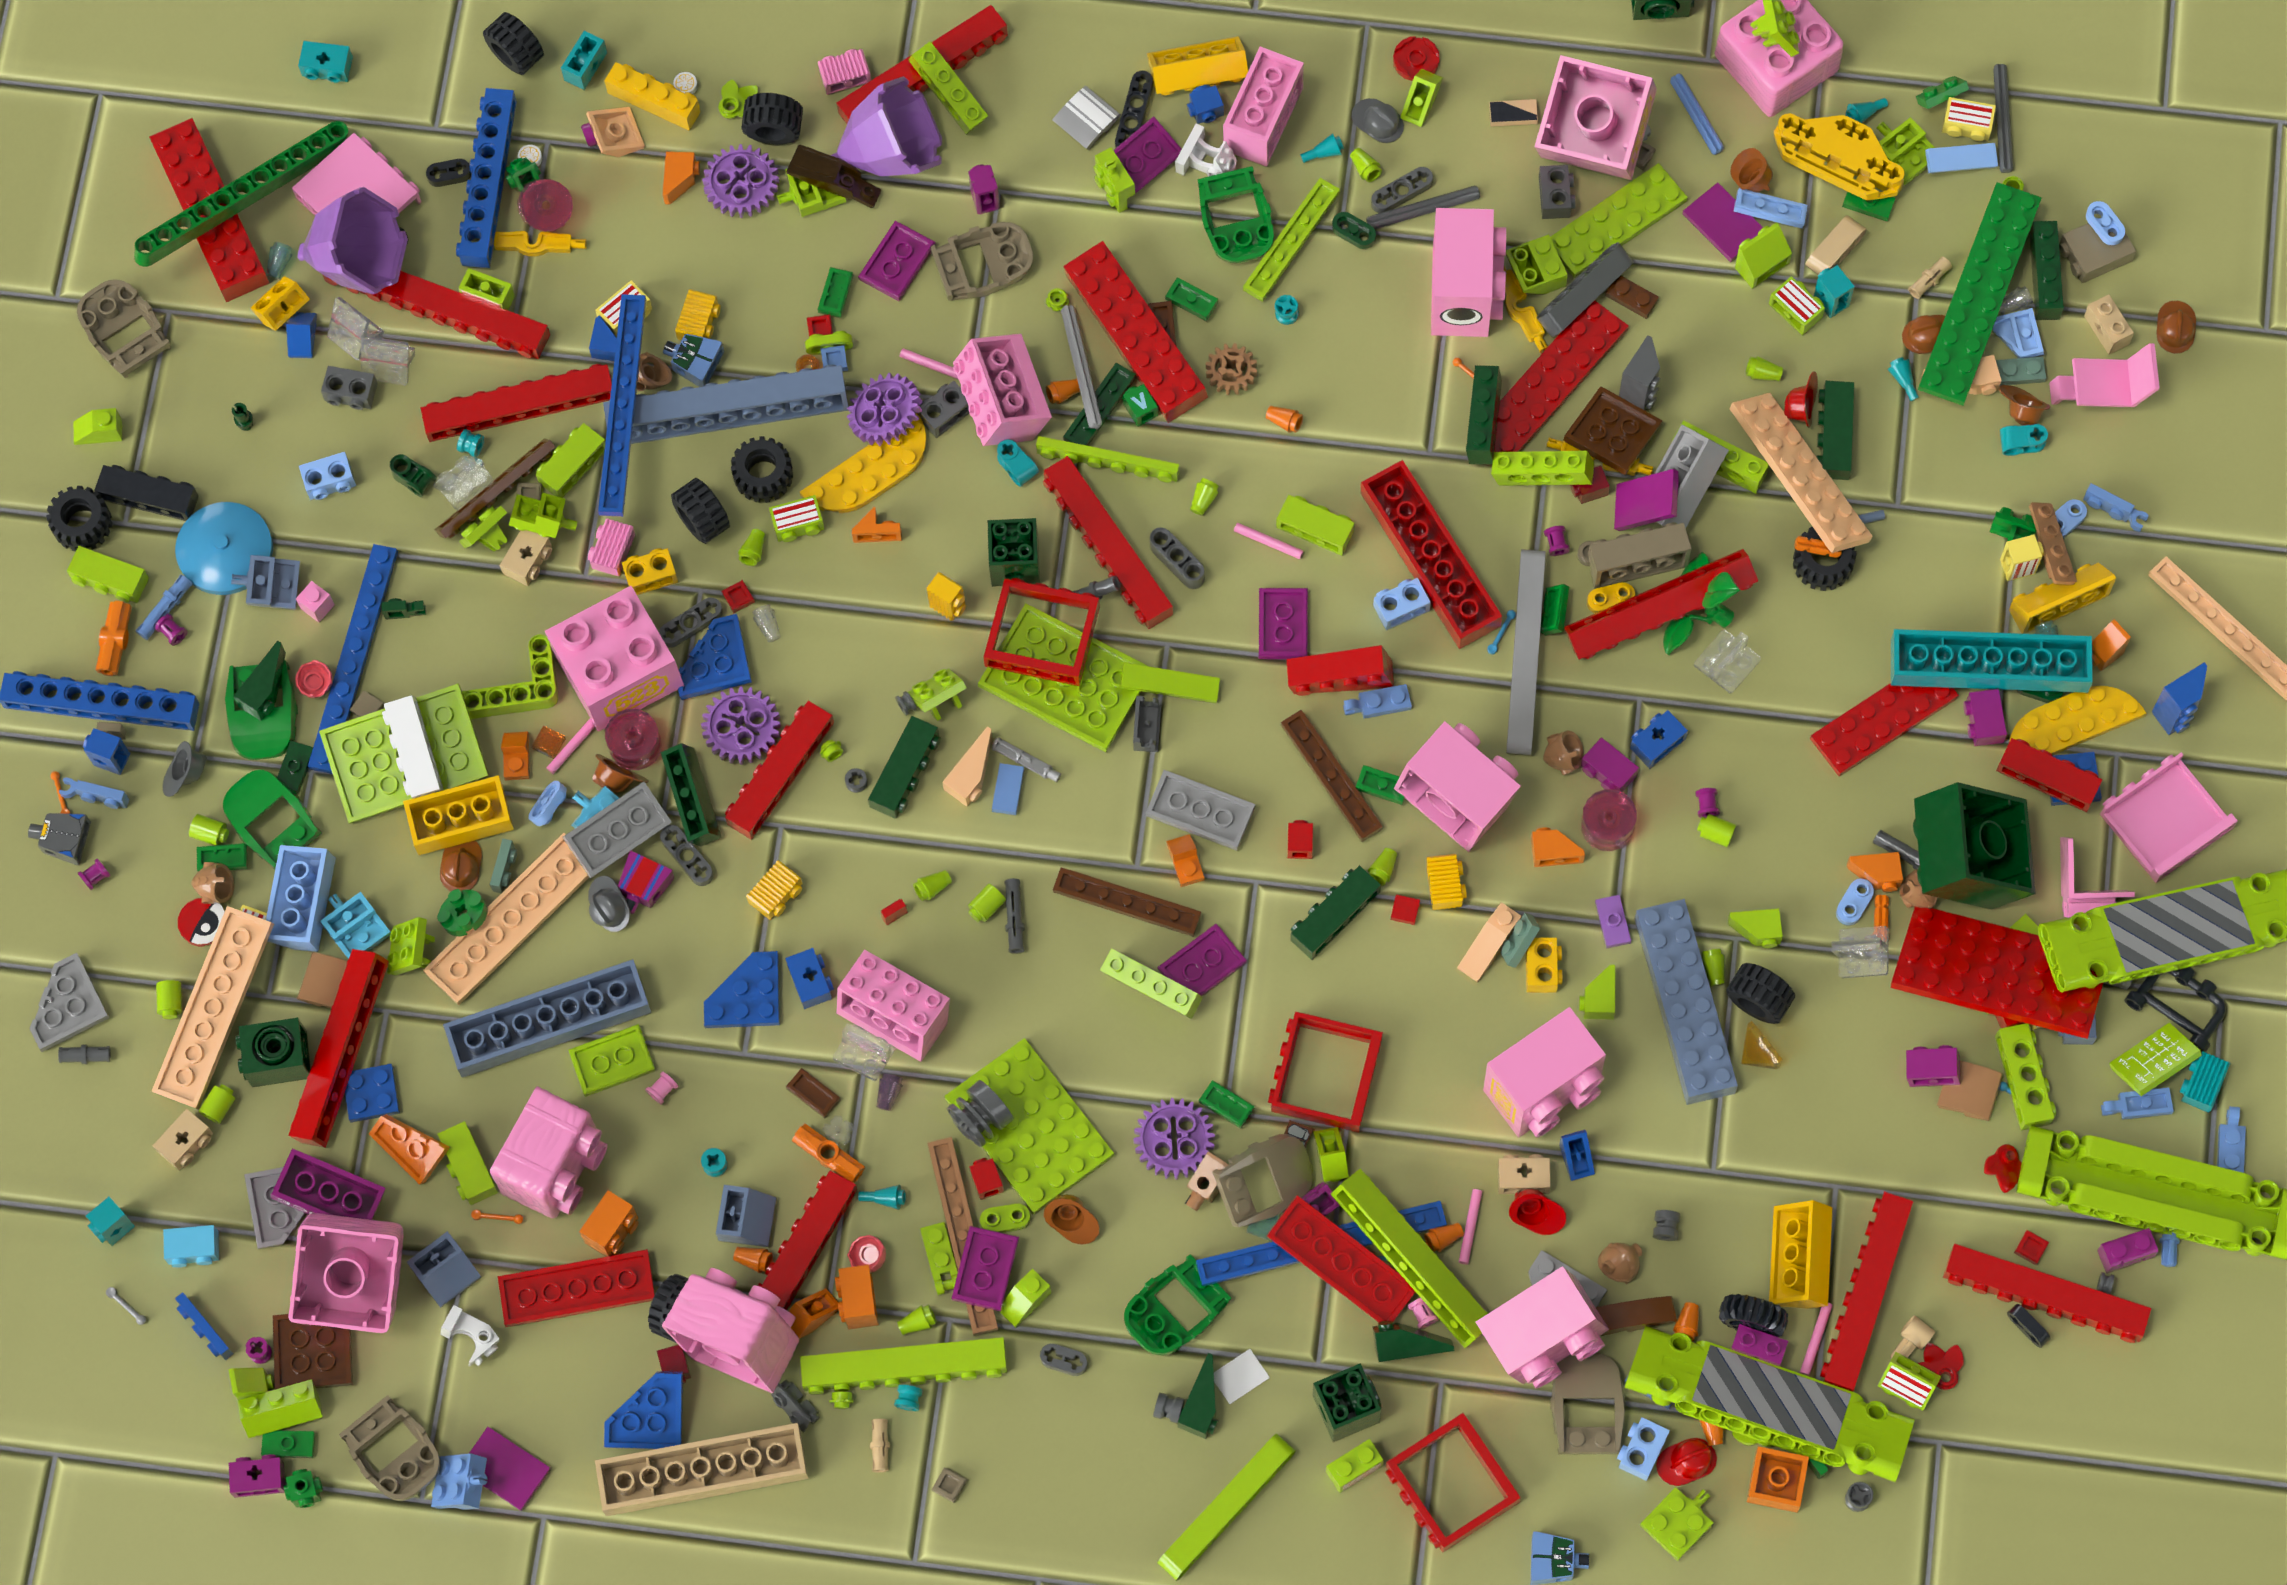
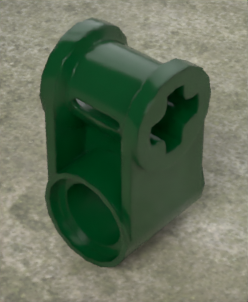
M395 455L390 461V469L394 479L419 497H423L428 485L437 479L429 469L419 465L406 455ZM401 465L407 466V469L405 471H396V469Z

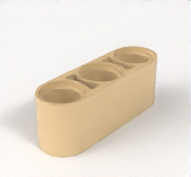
M1846 215L1807 259L1805 266L1819 275L1824 269H1832L1839 265L1863 238L1867 229L1849 215Z

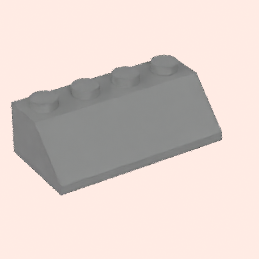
M1684 425L1680 426L1655 472L1656 474L1670 469L1679 471L1677 517L1661 520L1657 523L1664 526L1672 522L1677 524L1684 522L1685 528L1688 526L1717 470L1724 461L1729 451L1728 449Z

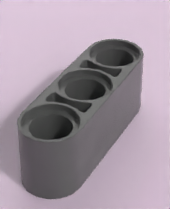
M1163 527L1154 529L1150 534V548L1153 554L1189 589L1200 588L1205 580L1204 567L1200 561L1169 530ZM1158 539H1164L1167 541L1163 545H1158L1155 543V541ZM1175 555L1183 557L1180 561H1173L1171 558ZM1190 572H1197L1200 574L1196 578H1191L1188 576Z

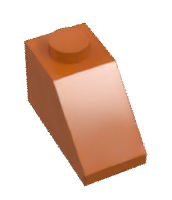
M666 151L663 182L665 204L670 205L695 184V176L700 175V161H696L694 152Z
M2115 619L2092 641V666H2097L2100 671L2123 655L2131 638Z
M1543 827L1532 832L1531 844L1534 867L1584 863V850L1557 829L1551 830V828Z
M1899 852L1850 856L1848 859L1847 868L1860 879L1868 880L1875 890L1882 889L1883 892H1892L1901 887L1903 876Z
M825 1288L795 1302L788 1312L796 1317L791 1329L800 1339L812 1333L838 1312L837 1300Z

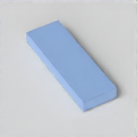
M1995 143L1925 150L1928 174L1995 168L1998 166Z
M1739 188L1736 195L1734 212L1802 229L1808 205Z

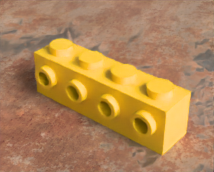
M615 62L604 80L608 94L689 131L701 112L698 99L689 92L683 93L670 83L665 82L663 84L650 74H641L628 64L621 65Z

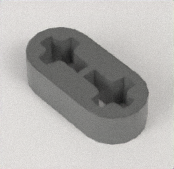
M1051 1343L1045 1345L1040 1351L1041 1362L1049 1369L1072 1376L1082 1375L1087 1369V1359L1079 1351ZM1051 1350H1055L1056 1356L1061 1357L1062 1360L1053 1359L1052 1362H1048L1045 1354H1050ZM1075 1358H1080V1363L1083 1365L1082 1367L1077 1366L1075 1370L1072 1369V1364L1065 1362V1360L1074 1361Z

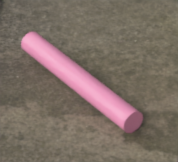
M904 348L900 352V357L959 380L958 375L954 372V367Z
M1237 523L1234 528L1236 533L1295 558L1301 559L1303 555V550L1240 523Z
M591 718L546 767L551 774H554L595 728Z
M1478 1189L1472 1190L1459 1263L1465 1265L1469 1264L1482 1191Z
M1831 1303L1820 1309L1800 1374L1810 1375L1833 1306Z

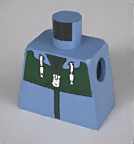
M685 334L680 344L668 340L664 346L663 354L673 357L671 365L674 372L698 387H704V385L709 383L724 354V348L720 341Z
M1533 1531L1530 1585L1571 1581L1574 1568L1589 1569V1553H1574V1540Z

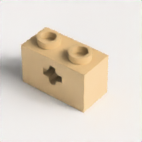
M2108 294L2088 304L2084 317L2108 355L2128 346L2134 332L2111 296Z
M520 530L500 564L502 573L528 586L531 580L534 581L538 577L543 560L546 561L551 555L552 545L549 537H542L538 533Z
M186 1109L152 1146L177 1170H180L192 1162L194 1154L200 1148L202 1149L208 1145L213 1132L199 1118ZM184 1138L185 1140L189 1141L185 1144L183 1142L181 1143V1140Z
M1539 1154L1530 1155L1529 1158H1518V1155H1505L1503 1158H1499L1498 1194H1515L1517 1191L1521 1192L1531 1188L1537 1189L1543 1194H1549L1550 1158H1544L1543 1155ZM1523 1169L1526 1170V1178H1523L1520 1173Z

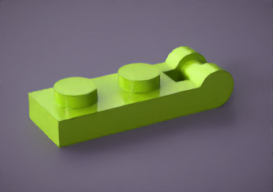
M945 1222L920 1228L937 1295L945 1294L944 1291L954 1289L958 1274ZM942 1275H951L952 1279L945 1281L941 1280Z

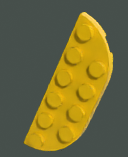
M915 413L919 420L911 422L914 428L907 427L905 429L907 435L899 434V441L893 437L889 445L885 440H883L881 446L876 442L873 445L869 444L801 490L800 496L806 498L816 495L820 510L839 511V513L855 511L869 504L907 478L919 466L926 446V433L922 419Z
M2091 686L2088 693L2073 692L2031 710L2017 722L2011 733L2010 740L2011 738L2015 740L2022 739L2037 750L2043 749L2055 755L2143 718L2147 713L2134 697L2120 689L2109 686Z

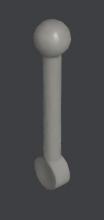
M109 1287L106 1290V1295L109 1298H114L134 1316L137 1324H145L146 1317L139 1315L120 1298L115 1288Z

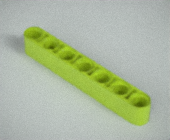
M1277 1433L1272 1436L1161 1556L1157 1564L1176 1581L1179 1580L1284 1467L1296 1450Z

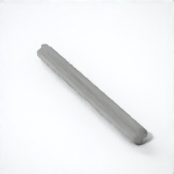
M1065 305L1061 309V314L1088 425L1090 428L1098 429L1102 425V419L1075 308L1072 305Z

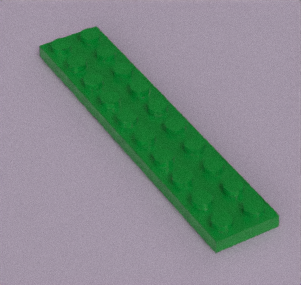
M1996 182L1919 384V391L1964 406L2042 197Z

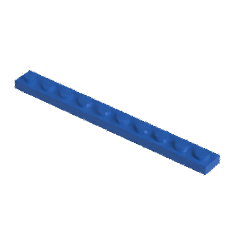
M621 295L598 507L599 516L623 517L646 309L645 295Z
M373 544L308 767L310 770L333 774L319 731L349 721L351 715L350 708L355 701L382 609L381 602H384L398 555L396 548Z
M1441 1201L1398 1211L1418 1234L1427 1232L1431 1228L1447 1226ZM1355 1222L1338 1225L1339 1228L1364 1247L1374 1245ZM1274 1242L1196 1260L1202 1286L1300 1263Z

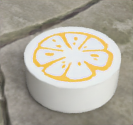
M682 72L674 78L673 84L677 90L691 94L696 92L698 87L697 80L692 73Z
M525 145L518 152V158L526 157L531 163L535 162L537 166L542 162L541 151L535 145Z

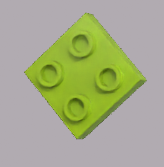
M1763 0L1765 14L1750 24L1755 29L1752 31V34L1754 36L1761 35L1765 40L1763 42L1765 47L1779 44L1791 57L1799 54L1798 43H1800V39L1794 29L1796 20L1793 13L1784 8L1781 0Z
M502 506L488 508L478 517L481 520L478 524L474 522L461 533L463 538L459 541L460 544L467 548L478 540L493 552L499 550L500 545L507 543L505 535L497 524L507 514Z
M948 668L937 671L927 681L916 683L912 690L908 691V694L924 713L930 710L933 718L939 721L941 716L936 706L951 698L954 706L958 709L961 708L962 704L957 694L965 690L966 686L963 680Z
M417 917L393 926L390 933L391 947L387 957L389 961L387 974L397 976L419 967L426 968L432 962V960L423 958L424 944L435 942V937L425 934L427 919Z

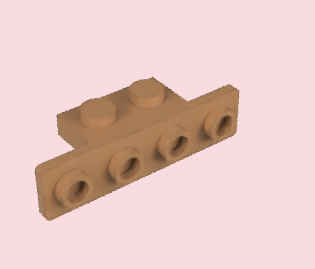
M2032 502L2029 505V509L2039 537L2037 541L2041 542L2043 546L2044 556L2042 557L2049 579H2052L2054 584L2074 585L2077 580L2053 505L2051 503Z

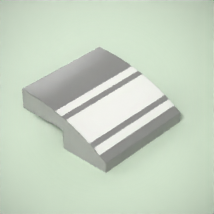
M1084 86L1063 106L1052 120L1089 150L1103 132H1108L1120 117V114L1091 89Z

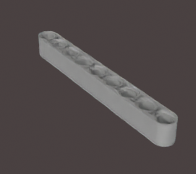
M1521 549L1507 754L1531 755L1546 551Z

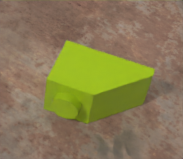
M1421 69L1414 76L1400 119L1422 127L1436 100L1443 77Z
M116 408L91 410L73 421L74 445L122 441V418Z
M1779 908L1729 913L1728 925L1753 945L1769 949L1776 947L1777 944H1781L1783 935Z
M1609 965L1585 987L1584 996H1579V1011H1584V1019L1614 1020L1615 965Z
M1338 1127L1313 1131L1324 1182H1337L1341 1179L1349 1178L1345 1149Z
M1032 1268L1013 1287L1003 1302L1002 1310L998 1312L1016 1328L1051 1294V1287Z
M264 1368L228 1369L232 1392L238 1400L275 1389L272 1374H268Z

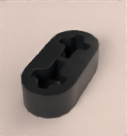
M465 159L431 164L427 168L426 176L428 182L434 187L463 183L471 177L470 165ZM458 167L463 168L462 174H458ZM439 171L440 178L435 179V172Z
M2016 1304L2007 1312L2009 1319L2037 1347L2042 1348L2051 1339L2048 1332L2021 1305Z

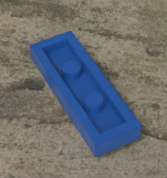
M183 1292L175 1299L180 1305L176 1309L185 1320L189 1317L193 1320L195 1324L192 1328L200 1338L207 1337L211 1342L207 1347L215 1357L221 1355L225 1360L233 1355L232 1351Z

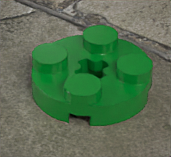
M455 889L448 894V898L439 910L437 919L450 935L465 936L467 935L466 931L472 928L477 930L484 923L488 914V908L485 905L484 899L477 891L469 889L460 891ZM463 910H467L466 913H462V914L459 916V914H460Z

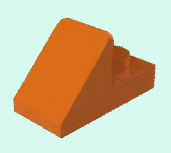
M873 507L852 529V537L854 543L902 541L900 523L894 521H884L881 524H877L876 507Z
M504 733L501 750L503 752L505 781L529 779V733Z
M1190 834L1166 841L1180 886L1184 887L1204 881L1197 849Z

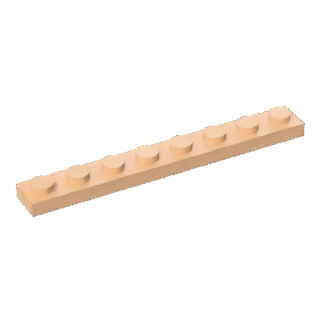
M2167 556L2164 557L2149 572L2148 576L2287 701V665Z

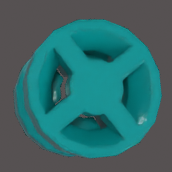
M1283 295L1277 298L1274 308L1278 322L1284 325L1296 322L1299 317L1297 300L1291 295Z
M464 429L457 443V451L461 453L468 452L470 456L478 457L484 445V435H474L470 430Z
M718 1148L707 1149L701 1156V1164L707 1175L719 1177L726 1172L728 1166L725 1154Z
M898 1385L897 1391L899 1396L895 1400L894 1406L907 1411H919L920 1405L918 1400L922 1396L923 1390L915 1386Z

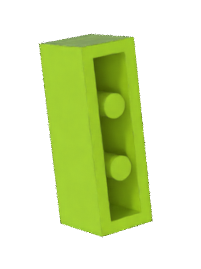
M585 423L579 428L576 427L570 433L569 439L554 450L553 456L548 462H543L539 466L536 473L538 483H541L554 496L563 498L604 454L605 439Z
M1288 494L1276 519V528L1341 556L1354 533L1355 522H1352L1349 517L1342 514L1339 516L1333 514L1322 505H1312L1301 496L1293 497Z
M78 546L67 569V573L74 584L85 587V585L94 587L93 589L103 595H107V593L113 594L118 600L128 603L129 600L138 603L149 580L144 569Z
M461 1122L438 1133L440 1142L450 1147L444 1155H447L450 1164L446 1166L452 1179L458 1178L460 1185L456 1188L462 1201L467 1199L469 1204L473 1205L497 1194L498 1191L466 1122Z
M312 1379L238 1400L240 1420L248 1438L323 1417L320 1398Z

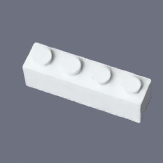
M411 695L385 703L386 711H383L382 715L385 724L390 725L392 730L389 738L393 749L397 748L399 754L396 762L399 771H404L406 781H403V786L406 794L416 798L442 791V783L417 699Z

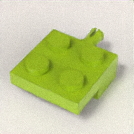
M1911 117L1893 131L1884 121L1877 126L1876 129L1885 136L1879 143L1888 160L1900 165L1904 169V185L1928 168L1925 150L1935 147L1925 138L1926 132Z
M1112 147L1095 155V165L1093 168L1096 175L1094 179L1100 189H1105L1107 193L1106 198L1110 206H1115L1118 212L1121 213L1128 209L1127 198L1135 195V184Z
M787 173L790 191L777 195L780 205L793 200L798 206L802 217L846 203V198L820 189Z
M542 493L541 500L517 494L509 526H513L521 531L527 530L538 533L542 537L556 538L557 532L561 527L575 531L578 521L564 518L563 509L566 501L564 498Z
M1675 1487L1640 1523V1526L1677 1561L1713 1525V1522L1700 1508L1710 1498V1495L1707 1493L1701 1499L1706 1493L1703 1489L1692 1500Z

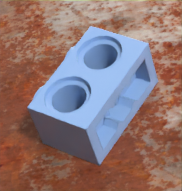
M345 452L299 465L304 486L310 500L324 499L329 494L335 492L343 493L356 486ZM338 472H345L341 477H334ZM315 479H322L318 484H311Z
M1416 578L1414 580L1406 579L1394 589H1384L1378 592L1376 597H1374L1373 606L1386 630H1389L1429 612L1431 602L1419 579ZM1408 594H1414L1418 598L1416 600L1411 601L1408 600L1406 596ZM1386 604H1393L1396 608L1394 610H1387L1384 606Z
M1641 1417L1639 1424L1634 1422L1628 1433V1436L1632 1439L1628 1447L1622 1446L1617 1459L1621 1460L1619 1468L1647 1481L1670 1430ZM1644 1431L1651 1432L1654 1440L1645 1442L1641 1439L1640 1434ZM1633 1454H1638L1643 1458V1463L1634 1465L1629 1457Z

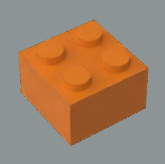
M608 1190L579 1232L585 1244L605 1257L613 1256L614 1254L618 1255L624 1246L623 1240L628 1233L631 1235L639 1224L637 1220L639 1218L633 1205Z
M869 1264L838 1269L839 1277H835V1285L838 1297L842 1298V1301L838 1302L841 1322H846L848 1330L878 1326L873 1278Z
M1758 1446L1754 1456L1746 1502L1797 1513L1801 1505L1809 1457Z

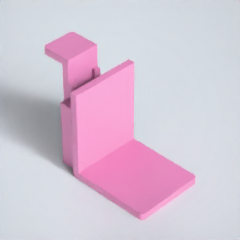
M2149 343L2128 360L2072 359L2074 376H2057L2049 383L2052 405H2057L2063 400H2076L2077 406L2135 407L2159 390L2155 344Z
M2060 837L2061 896L2063 897L2062 911L2064 912V917H2072L2077 912L2086 913L2093 908L2116 903L2115 897H2135V892L2128 890L2074 891L2073 838Z

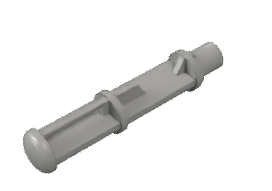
M1000 737L994 740L992 744L993 751H997L1015 761V763H1019L1041 775L1044 779L1049 778L1055 782H1058L1061 773L1053 770L1051 765L1007 743Z

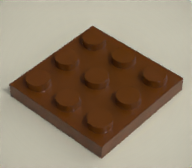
M1600 386L1564 435L1563 441L1581 451H1588L1591 457L1626 475L1659 430L1663 420Z
M289 1314L273 1315L275 1389L311 1379L315 1388L353 1385L351 1329L294 1323L289 1320Z

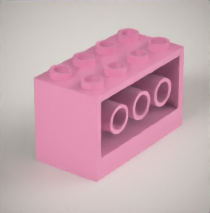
M1259 47L1223 125V141L1227 142L1234 155L1266 167L1268 166L1303 90V62Z
M1022 334L971 339L953 362L954 372L958 375L962 394L967 400L969 413L973 417L976 433L980 437L983 446L998 445L1001 441L1007 439L1014 442L1033 441L1052 418Z
M864 949L838 986L836 1013L922 1062L948 1023L950 998Z

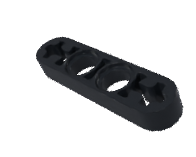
M1138 71L1132 77L1115 138V149L1125 141L1126 135L1130 137L1143 125L1153 88L1152 75L1147 71ZM1142 79H1146V83L1143 84L1142 92H1140L1139 82H1141ZM1135 98H1139L1143 101V105L1135 108L1131 106L1130 102ZM1129 119H1134L1138 124L1135 128H1127L1125 122Z

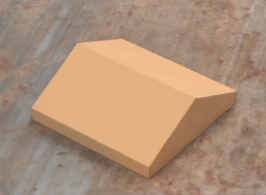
M630 107L587 111L586 115L601 154L621 157L644 149L645 145Z

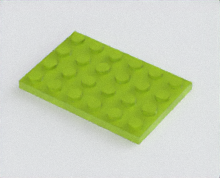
M1025 603L997 651L1074 666L1083 632ZM1092 637L1080 686L987 667L978 682V687L1107 752L1135 704L1136 696H1139L1142 692L1120 688L1123 664L1147 665Z
M460 684L417 697V703L443 790L490 777ZM385 708L319 731L349 824L404 806L403 801L413 799L411 795L406 794L403 786V781H406L404 771H399L396 762L399 754L397 748L393 749L389 735L392 734L390 725L385 724L382 712L386 711Z
M1025 1038L944 1096L949 1105L954 1104L960 1109L956 1099L961 1097L970 1103L971 1100L967 1090L978 1080H981L1006 1105L1014 1119L1002 1130L990 1124L989 1127L994 1137L988 1139L983 1135L986 1144L982 1148L990 1159L993 1158L997 1168L1034 1215L1053 1201L1058 1194L1062 1195L1115 1156L1111 1148Z

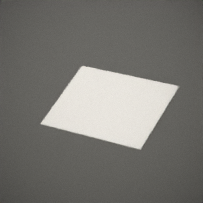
M1251 1349L1214 1372V1382L1229 1404L1270 1378Z

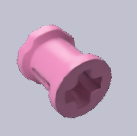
M662 1071L660 1078L651 1087H647L645 1091L657 1103L662 1105L665 1096L672 1089H677L679 1086L668 1074Z
M1421 1298L1408 1305L1409 1310L1413 1311L1418 1321L1417 1326L1419 1329L1429 1327L1439 1320Z

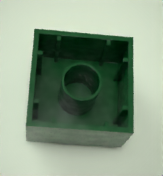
M1959 782L1914 798L1915 819L1913 831L1918 841L1920 865L1917 870V878L1922 886V894L1991 910L2036 894L2027 799Z

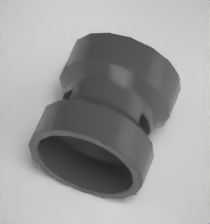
M1671 1210L1655 1211L1654 1220L1657 1224L1653 1229V1238L1663 1241L1678 1240L1679 1231L1676 1227L1680 1222V1213Z
M1160 1392L1153 1417L1158 1419L1166 1417L1169 1418L1170 1422L1177 1423L1182 1413L1185 1399L1180 1397L1169 1398L1167 1394Z
M1855 1482L1845 1494V1504L1850 1510L1855 1512L1867 1509L1873 1499L1871 1487L1864 1482Z

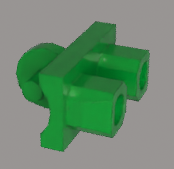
M2002 507L1999 512L1996 511L1989 532L2008 538L2007 541L2034 535L2036 527L2032 515L2026 514L2023 515L2022 519L2013 517L2014 512L2012 509Z

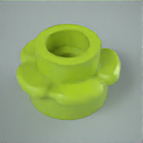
M1059 288L1052 289L1048 293V298H1046V305L1049 308L1051 307L1053 311H1061L1065 305L1069 304L1067 293Z
M828 740L821 746L820 755L827 762L838 759L843 753L840 741Z
M832 1392V1400H829V1403H834V1408L848 1409L849 1404L854 1403L852 1392Z

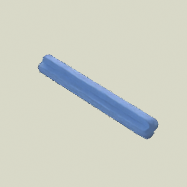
M1680 73L1671 77L1670 83L1713 155L1722 152L1724 148L1722 142L1684 77Z

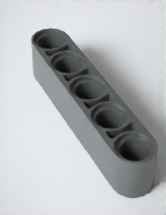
M1617 242L1608 247L1537 315L1538 321L1551 337L1563 331L1632 265V258L1621 244Z

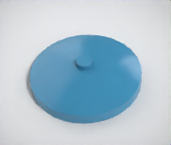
M219 502L199 509L186 520L179 531L175 553L180 570L193 583V586L210 594L229 595L247 589L246 585L231 584L232 574L247 576L251 555L272 557L273 540L267 524L256 511L239 503Z

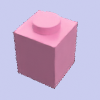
M313 581L296 598L301 610L317 622H320L335 605L330 594Z

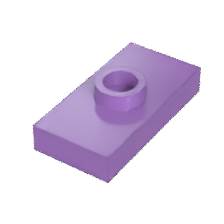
M1620 895L1596 899L1595 905L1606 949L1631 944Z

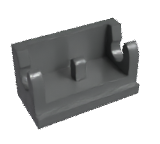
M1136 696L1133 736L1134 751L1158 752L1161 705H1159L1157 698H1153V701L1149 702L1145 701L1143 696Z

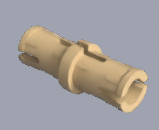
M1942 256L1929 270L1925 269L1922 272V276L1908 288L1910 294L1916 299L1921 298L1931 286L1935 287L1939 283V279L1952 268L1951 262Z
M873 1419L871 1420L872 1442L870 1443L873 1455L872 1472L889 1471L888 1449H890V1442H888L887 1436L888 1420Z

